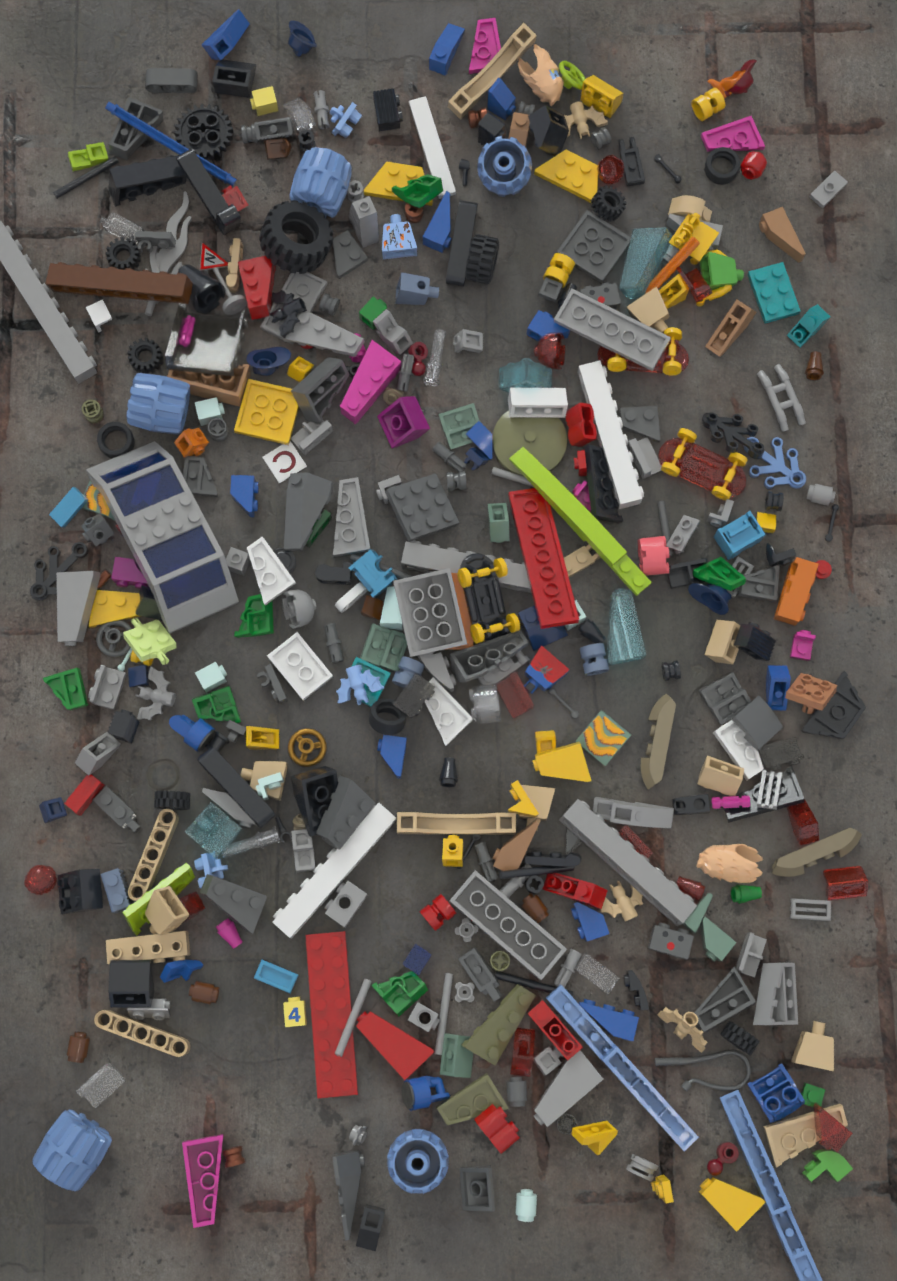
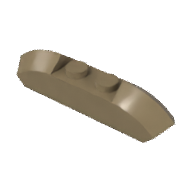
M667 694L663 695L656 702L649 716V721L655 723V725H651L649 736H652L651 744L648 743L646 748V755H649V757L641 758V774L647 789L661 782L676 708L675 702Z
M848 828L780 857L774 861L772 874L784 877L798 876L805 873L803 865L806 868L817 864L816 860L821 857L827 860L834 857V852H836L841 858L854 849L862 834L853 828Z

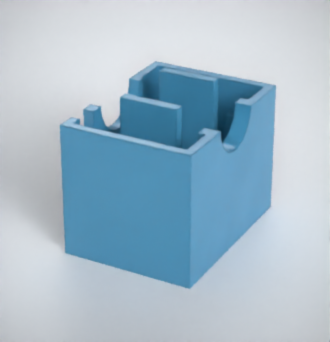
M748 511L740 518L719 528L713 537L727 559L730 560L745 549L761 542L766 534L751 511Z
M370 549L353 563L349 569L355 572L354 574L367 590L372 592L370 595L376 598L387 587H390L394 580L398 579L392 573V567L387 571L380 569L379 563L383 556H378L374 550Z

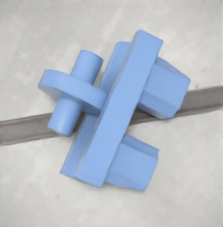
M352 102L344 114L342 112L344 107L341 105L338 108H331L330 114L332 118L330 120L333 123L339 120L331 132L333 135L336 136L339 133L345 138L349 136L353 128L345 122L348 119L356 125L362 116L355 109L357 106L355 103Z
M215 853L201 854V857L194 861L195 868L197 870H204L205 877L198 879L199 888H202L207 874L223 879V871L228 870V865L222 866L221 859H216Z

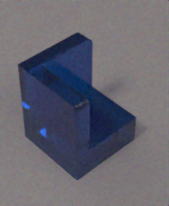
M415 944L403 965L420 975L432 954Z

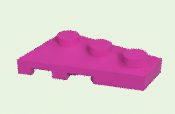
M496 18L482 19L477 22L469 74L479 73L501 49Z
M752 116L701 133V139L707 152L720 147L730 148L733 151L764 150L765 148Z

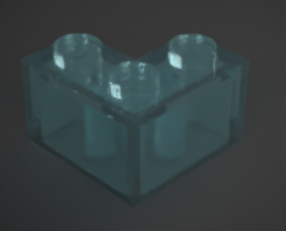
M529 358L521 359V361L516 363H508L507 366L499 368V389L509 393L510 388L517 387L552 388V369L544 366V364L533 362Z

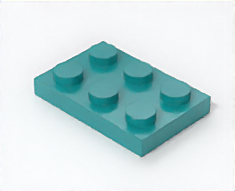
M783 262L748 271L747 275L764 324L800 314L801 311Z

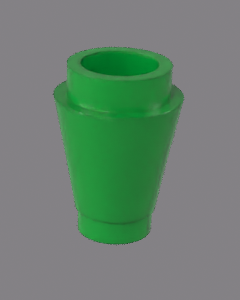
M736 884V886L731 888L732 901L738 904L762 897L760 887Z

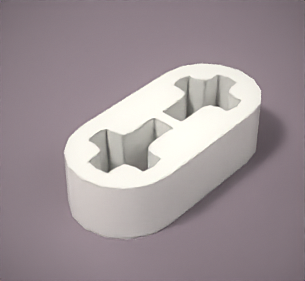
M359 582L337 601L335 607L341 613L345 612L368 591L362 582Z

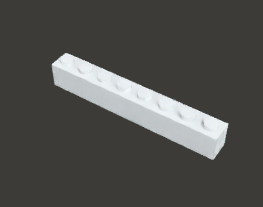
M600 360L580 365L577 373L586 403L591 404L594 411L593 422L596 427V436L599 446L603 448L609 469L608 476L613 483L614 496L619 504L618 509L638 505L641 503L642 497H644L642 486H638V472L632 466L633 456L631 451L628 452L626 446L628 445L627 436L621 430L623 428L621 417H617L616 411L618 408L616 401L612 400L611 384L606 381V367L602 366Z
M380 803L374 805L340 850L333 848L326 856L328 860L324 864L320 863L314 869L315 875L311 879H305L300 885L302 889L297 895L293 893L286 901L288 905L284 909L280 908L273 917L275 919L273 923L292 939L396 822L397 818Z

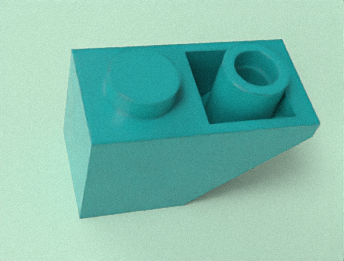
M817 304L806 312L787 336L801 348L822 328L831 316Z

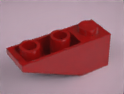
M558 873L547 874L543 886L545 891L602 909L608 890L596 884Z
M543 1000L527 1013L567 1061L583 1048Z

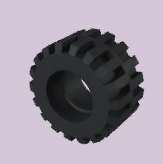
M476 234L473 237L466 264L465 275L467 280L483 284L491 282L499 252L498 238Z

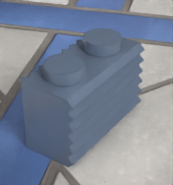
M118 868L101 874L112 913L124 911L133 903L128 896L129 886H127L128 882L124 878V871Z

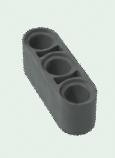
M149 68L146 70L145 89L152 93H195L197 91L198 73L193 69Z

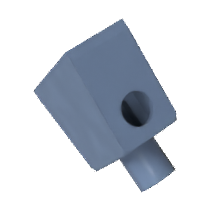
M401 273L396 286L395 304L425 305L428 297L438 298L439 287L429 286L430 279L428 277Z

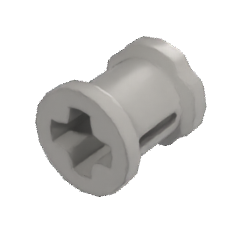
M357 180L349 182V201L353 203L363 199L364 193L361 182Z

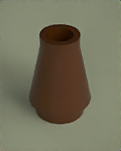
M818 351L810 353L805 370L806 377L809 380H819L824 374L821 353Z

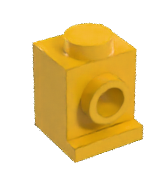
M449 835L447 839L443 838V866L463 867V839H459L457 835Z

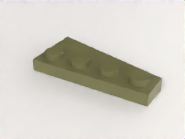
M517 984L500 1002V1006L487 1016L488 1019L473 1031L474 1034L468 1041L465 1040L461 1045L491 1064L496 1065L536 995Z

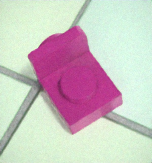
M584 481L582 484L578 483L572 493L591 512L588 483Z
M806 630L796 632L793 635L790 658L809 661L816 635H812L810 631Z

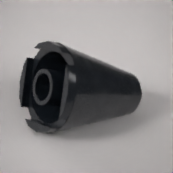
M190 264L179 268L178 273L186 274L193 283L190 301L197 312L208 313L220 305L218 301L221 297L224 299L226 290L219 281Z

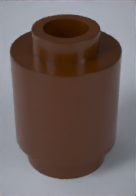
M529 894L522 900L524 904L521 907L537 924L549 915L547 907L537 894L535 896Z
M196 981L195 985L191 984L189 996L192 997V1001L211 1005V1003L217 1002L220 987H215V984Z
M75 1032L74 1035H70L67 1049L68 1061L83 1063L84 1059L87 1058L90 1037H87V1033Z

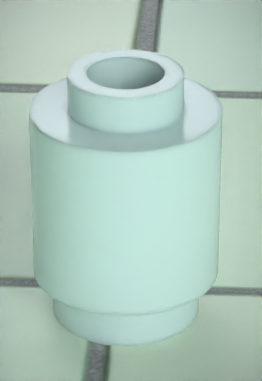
M521 1189V1193L516 1194V1215H518L517 1220L534 1221L537 1195L533 1193V1190Z

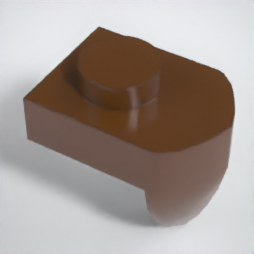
M286 138L264 141L267 160L286 158L291 152L292 145Z

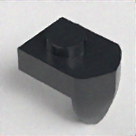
M769 543L766 544V556L771 567L779 564L782 566L792 563L796 556L794 548L776 554Z

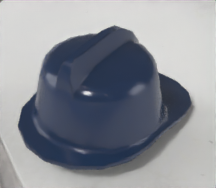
M295 20L289 22L290 36L288 44L297 57L301 56V54H307L313 47H317L312 32L305 25Z
M284 347L254 350L247 355L246 361L252 366L254 374L269 376L279 366L286 364L290 360L291 353Z
M695 583L689 586L688 591L690 595L698 602L719 615L728 613L727 604L732 596L726 589L714 584L704 586Z

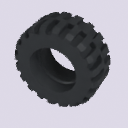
M296 200L291 201V203L285 201L275 205L268 212L259 235L262 251H265L264 255L267 259L270 258L271 263L275 266L278 265L281 270H288L293 274H296V272L305 274L307 271H315L325 261L333 243V230L330 228L331 225L328 219L325 220V215L322 212L319 213L316 207H311L306 202L298 203ZM291 230L298 232L308 240L309 244L293 242L283 231Z

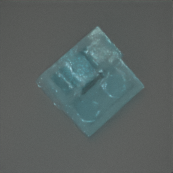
M210 802L185 833L217 860L243 829Z

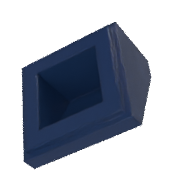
M146 665L128 668L129 687L149 686L148 667Z
M61 797L44 801L39 805L45 823L67 816Z

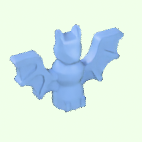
M361 665L346 668L348 679H340L341 687L336 690L339 696L338 703L351 699V688L354 689V696L358 705H361L362 700L367 703L368 698L364 685L366 684L371 692L382 690L384 686L379 681L380 677L373 676L370 670H365L362 674Z

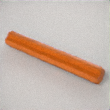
M691 237L644 288V293H648L655 287L659 289L699 246L700 242L695 237Z

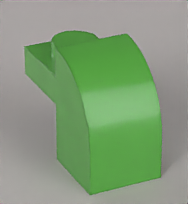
M819 1149L812 1153L817 1160L815 1162L814 1160L810 1161L804 1167L805 1171L802 1174L808 1181L812 1182L822 1172L826 1171L834 1181L838 1182L853 1168L839 1153L829 1149Z

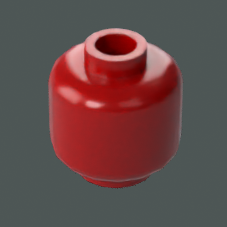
M749 152L740 165L742 175L750 180L759 178L767 166L766 158L760 152Z

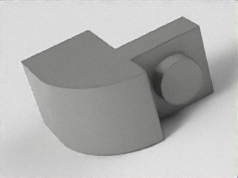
M387 309L373 320L379 337L397 354L401 355L413 344L407 331L396 323L391 312Z

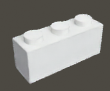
M510 388L508 396L510 417L565 418L568 407L566 388Z

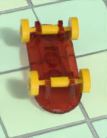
M674 327L667 328L663 332V334L671 337V340L653 371L603 346L599 347L597 353L598 360L601 361L602 366L613 372H621L623 370L664 373L670 376L678 375L687 368L689 356L686 349L679 344V341L682 339V331Z
M680 428L677 434L679 438L670 439L661 446L658 459L662 466L661 470L664 473L688 480L711 491L715 497L722 500L736 497L744 490L746 475L742 467L748 461L744 455L737 452L730 453L727 459L695 444L697 435L685 428Z

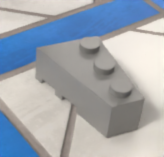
M763 963L753 1025L798 1024L795 963Z

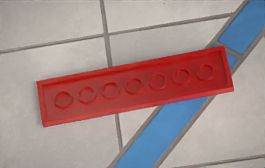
M535 488L509 492L510 506L540 628L544 629L579 623V616L550 504Z
M346 931L306 935L317 1098L358 1095L353 1030L342 1057L335 1055L336 1048L352 1011Z

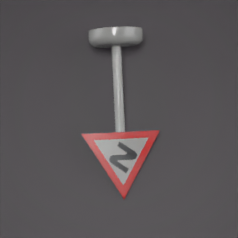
M202 243L200 271L213 269L219 282L224 286L225 293L228 296V299L222 306L224 313L233 315L242 311L247 306L246 298L243 295L232 296L218 268L228 267V262Z

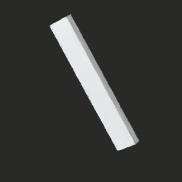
M425 96L410 100L409 106L432 176L439 177L442 180L443 192L437 195L438 199L443 198L446 191L450 192V196L456 195L427 98Z

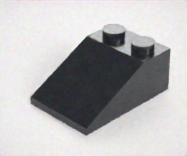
M327 766L291 776L294 797L310 837L317 835L316 832L325 810L328 811L332 801L331 795L335 793L338 786L337 771Z

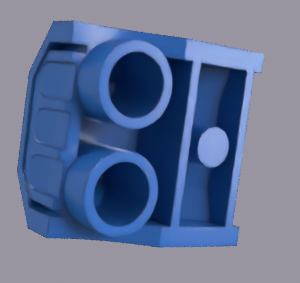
M782 1063L760 1079L747 1083L770 1123L781 1120L805 1103L804 1098Z

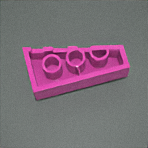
M371 340L340 405L341 414L354 424L358 423L397 376L398 371L401 370V361L373 340Z
M223 1134L182 1142L193 1228L214 1224Z

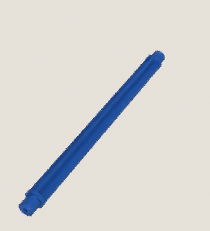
M111 102L107 103L105 109L110 111L112 115L117 116L177 154L181 155L189 150L120 108L119 105H114ZM197 155L208 173L222 180L225 184L228 183L234 186L237 179L232 177L230 173L228 174Z

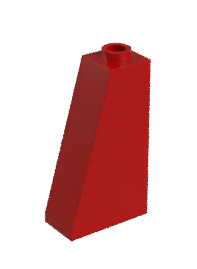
M372 1011L368 1014L364 1012L357 1018L359 1023L356 1027L404 1080L435 1052L428 1045Z

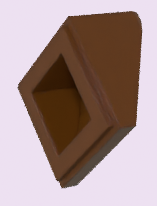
M366 595L361 614L380 620L384 601Z

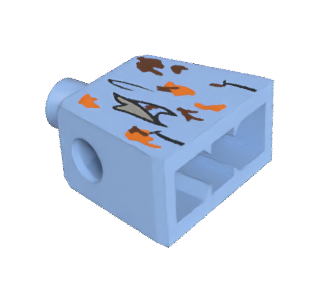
M399 214L391 215V223L384 224L383 259L417 256V245L410 223L401 222V215Z

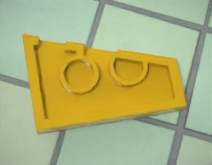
M97 590L90 614L89 628L112 621L140 617L135 612L140 602V594Z

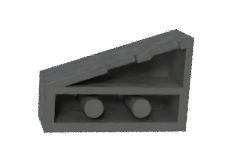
M327 357L291 390L307 421L319 424L322 422L324 412L331 407L332 404L330 402L335 394L340 392L350 374L343 360Z
M209 874L206 875L200 891L205 898L222 910L242 929L253 934L265 904L266 895Z
M735 967L732 968L715 990L694 1012L698 1017L697 1027L700 1031H703V1034L756 1003Z

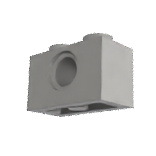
M349 881L346 884L344 882L341 883L336 891L338 895L335 900L330 899L325 906L327 910L325 914L345 928L368 896L367 893ZM342 898L350 899V906L346 909L340 907V900Z

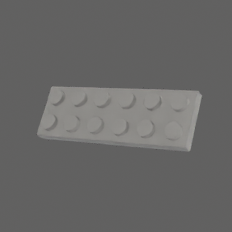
M571 289L554 318L555 323L651 371L654 370L671 340V337L574 289Z

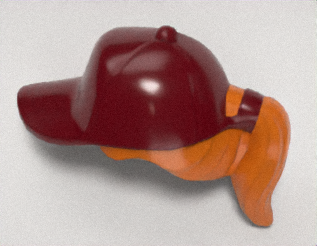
M757 60L747 61L740 71L734 72L731 77L724 78L720 82L714 79H709L707 82L713 88H717L724 98L730 96V94L746 93L754 82L751 70Z

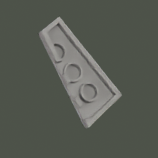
M308 311L297 314L300 322L295 324L294 332L287 334L286 338H282L284 342L290 343L291 341L303 346H314L316 349H328L335 353L356 357L365 343L364 338Z
M356 477L340 480L333 557L370 550L359 479Z

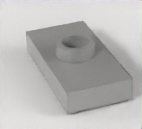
M833 171L809 197L823 209L848 182L836 171Z

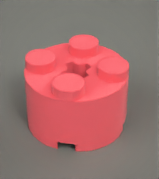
M665 536L639 539L638 557L640 558V570L646 576L668 574L669 564L666 562V558H669V548L666 547Z

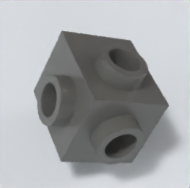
M100 513L88 518L81 525L85 531L82 535L88 543L92 541L95 546L105 543L110 536L115 534Z

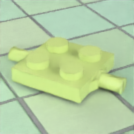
M133 618L131 623L135 628L123 632V635L141 662L158 658L162 665L167 664L169 659L165 654L176 649L174 639L159 620L142 624L138 618Z

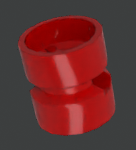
M442 894L432 900V905H426L419 911L435 931L444 925V920H450L457 914Z

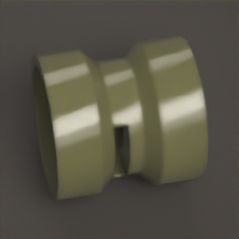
M87 400L83 403L82 412L90 423H98L103 419L104 412L97 401Z
M496 951L490 957V965L496 971H503L510 964V957L504 951Z

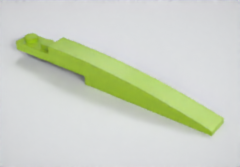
M522 447L509 458L513 465L584 542L587 541L636 596L652 583L626 555L627 551L531 453Z

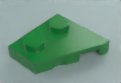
M722 557L694 569L692 573L695 578L729 591L744 585L746 582V578Z
M74 668L43 678V681L50 686L53 693L62 701L67 710L71 711L88 706L80 668Z

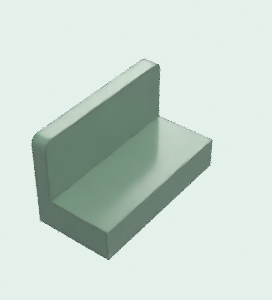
M444 1034L440 1075L463 1078L471 1077L473 1052L461 1045L465 1040L468 1041L471 1036Z

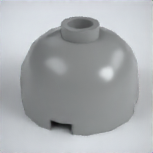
M297 589L284 592L283 595H286V598L282 599V606L286 620L289 618L292 624H289V626L295 629L307 625L312 620L314 610H316L315 600L311 599L310 595L303 590Z

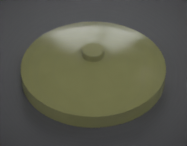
M508 410L498 420L493 431V451L498 462L507 471L524 476L509 460L512 455L524 447L551 472L563 459L567 447V434L559 417H510Z

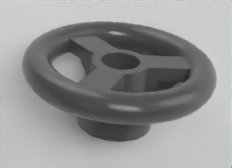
M122 620L105 623L97 632V646L107 656L119 657L126 654L131 648L127 643L122 650L115 651L116 645L124 639V635L118 629H110L109 627L119 625L125 628L126 631L132 629L128 623ZM104 632L106 633V640L110 643L109 650L103 645L102 636ZM114 635L118 636L116 640H112Z

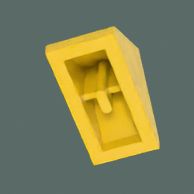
M680 274L676 275L659 290L667 309L684 301L689 291Z
M246 726L247 748L249 750L279 749V730Z

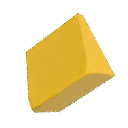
M298 356L289 365L287 375L301 382L309 375L314 364Z
M757 512L756 520L762 530L767 533H774L776 530V515Z
M554 730L535 732L537 754L556 748Z

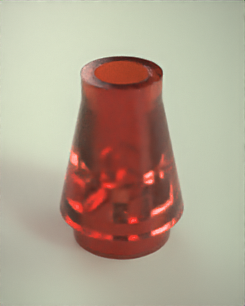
M679 876L676 882L679 889L692 897L693 900L699 901L706 886L702 885V882L686 879Z

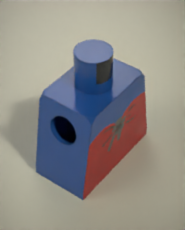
M541 646L525 671L524 675L529 681L523 688L530 694L538 687L546 692L565 677L570 669Z

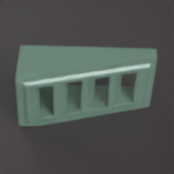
M711 893L704 894L696 904L697 907L682 924L691 933H696L712 900L713 895Z

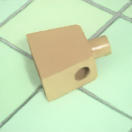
M657 287L627 306L629 313L637 321L655 328L661 333L668 328L664 321L669 318V313Z
M255 761L253 770L242 768L240 776L246 781H251L250 787L257 792L256 785H259L257 779L280 772L284 782L280 783L281 786L269 790V787H267L266 791L268 797L281 801L288 764L287 762Z
M521 785L539 815L534 818L519 814V818L527 819L526 826L536 818L546 821L555 788Z
M170 886L153 891L145 912L147 919L151 923L150 932L159 935L176 930L190 915Z
M813 1021L812 1033L801 1032L791 1062L834 1071L833 1037L824 1036L826 1023Z

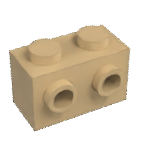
M716 620L705 656L714 662L734 664L739 650L734 646L740 625L733 621Z
M707 756L700 771L697 784L724 795L735 796L743 780L744 768Z

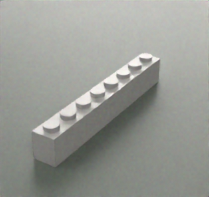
M416 540L406 541L401 568L426 573L450 568L451 573H458L462 561L468 555L475 554V552L466 551V553L458 552L459 550L456 548L442 549L436 544H429L427 546L422 545L421 542ZM485 555L492 560V562H494V560L496 559V557L492 555ZM505 558L508 573L505 577H498L500 587L532 593L525 563L518 564L514 563V560Z
M577 799L559 819L560 822L676 926L683 924L697 907L692 897L682 893L675 882L669 881L664 876L662 870L653 867L649 863V859L645 855L639 854L629 841L623 840L615 828L609 827L599 814H594L586 802Z

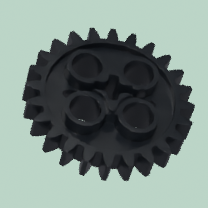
M202 103L200 108H197L196 105H194V110L187 108L188 114L182 112L183 119L177 118L178 124L175 125L177 131H174L175 137H177L175 138L176 142L187 149L192 148L197 155L204 157L205 160L208 159V156H211L214 160V154L221 156L220 151L226 152L225 146H231L229 140H233L232 133L234 131L232 122L229 120L228 114L224 115L223 109L218 112L217 106L211 109V105L208 104L207 108H204Z

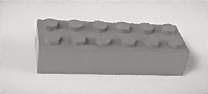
M476 870L449 901L539 980L545 977L567 950Z

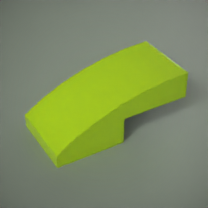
M104 142L86 145V149L68 152L72 171L93 167L108 160Z

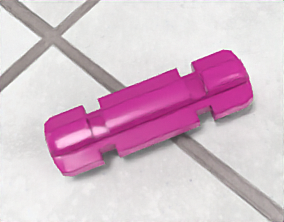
M191 315L184 319L179 344L184 347L190 344L196 321Z
M748 795L742 796V798H739V796H725L723 799L712 797V808L719 809L721 806L723 808H739V806L750 807L751 805L750 796Z

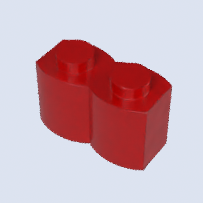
M578 403L566 411V422L569 427L568 439L571 446L583 447L596 439L597 432L593 422L594 411L591 404Z
M492 1104L474 1120L502 1154L520 1138L517 1135L519 1129L512 1120L509 1123L506 1121L507 1114L500 1106L496 1108Z

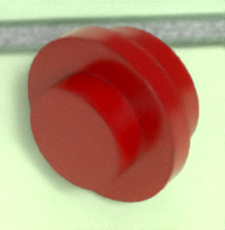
M825 560L817 561L816 563L819 565L815 575L819 579H826L832 572L831 565Z

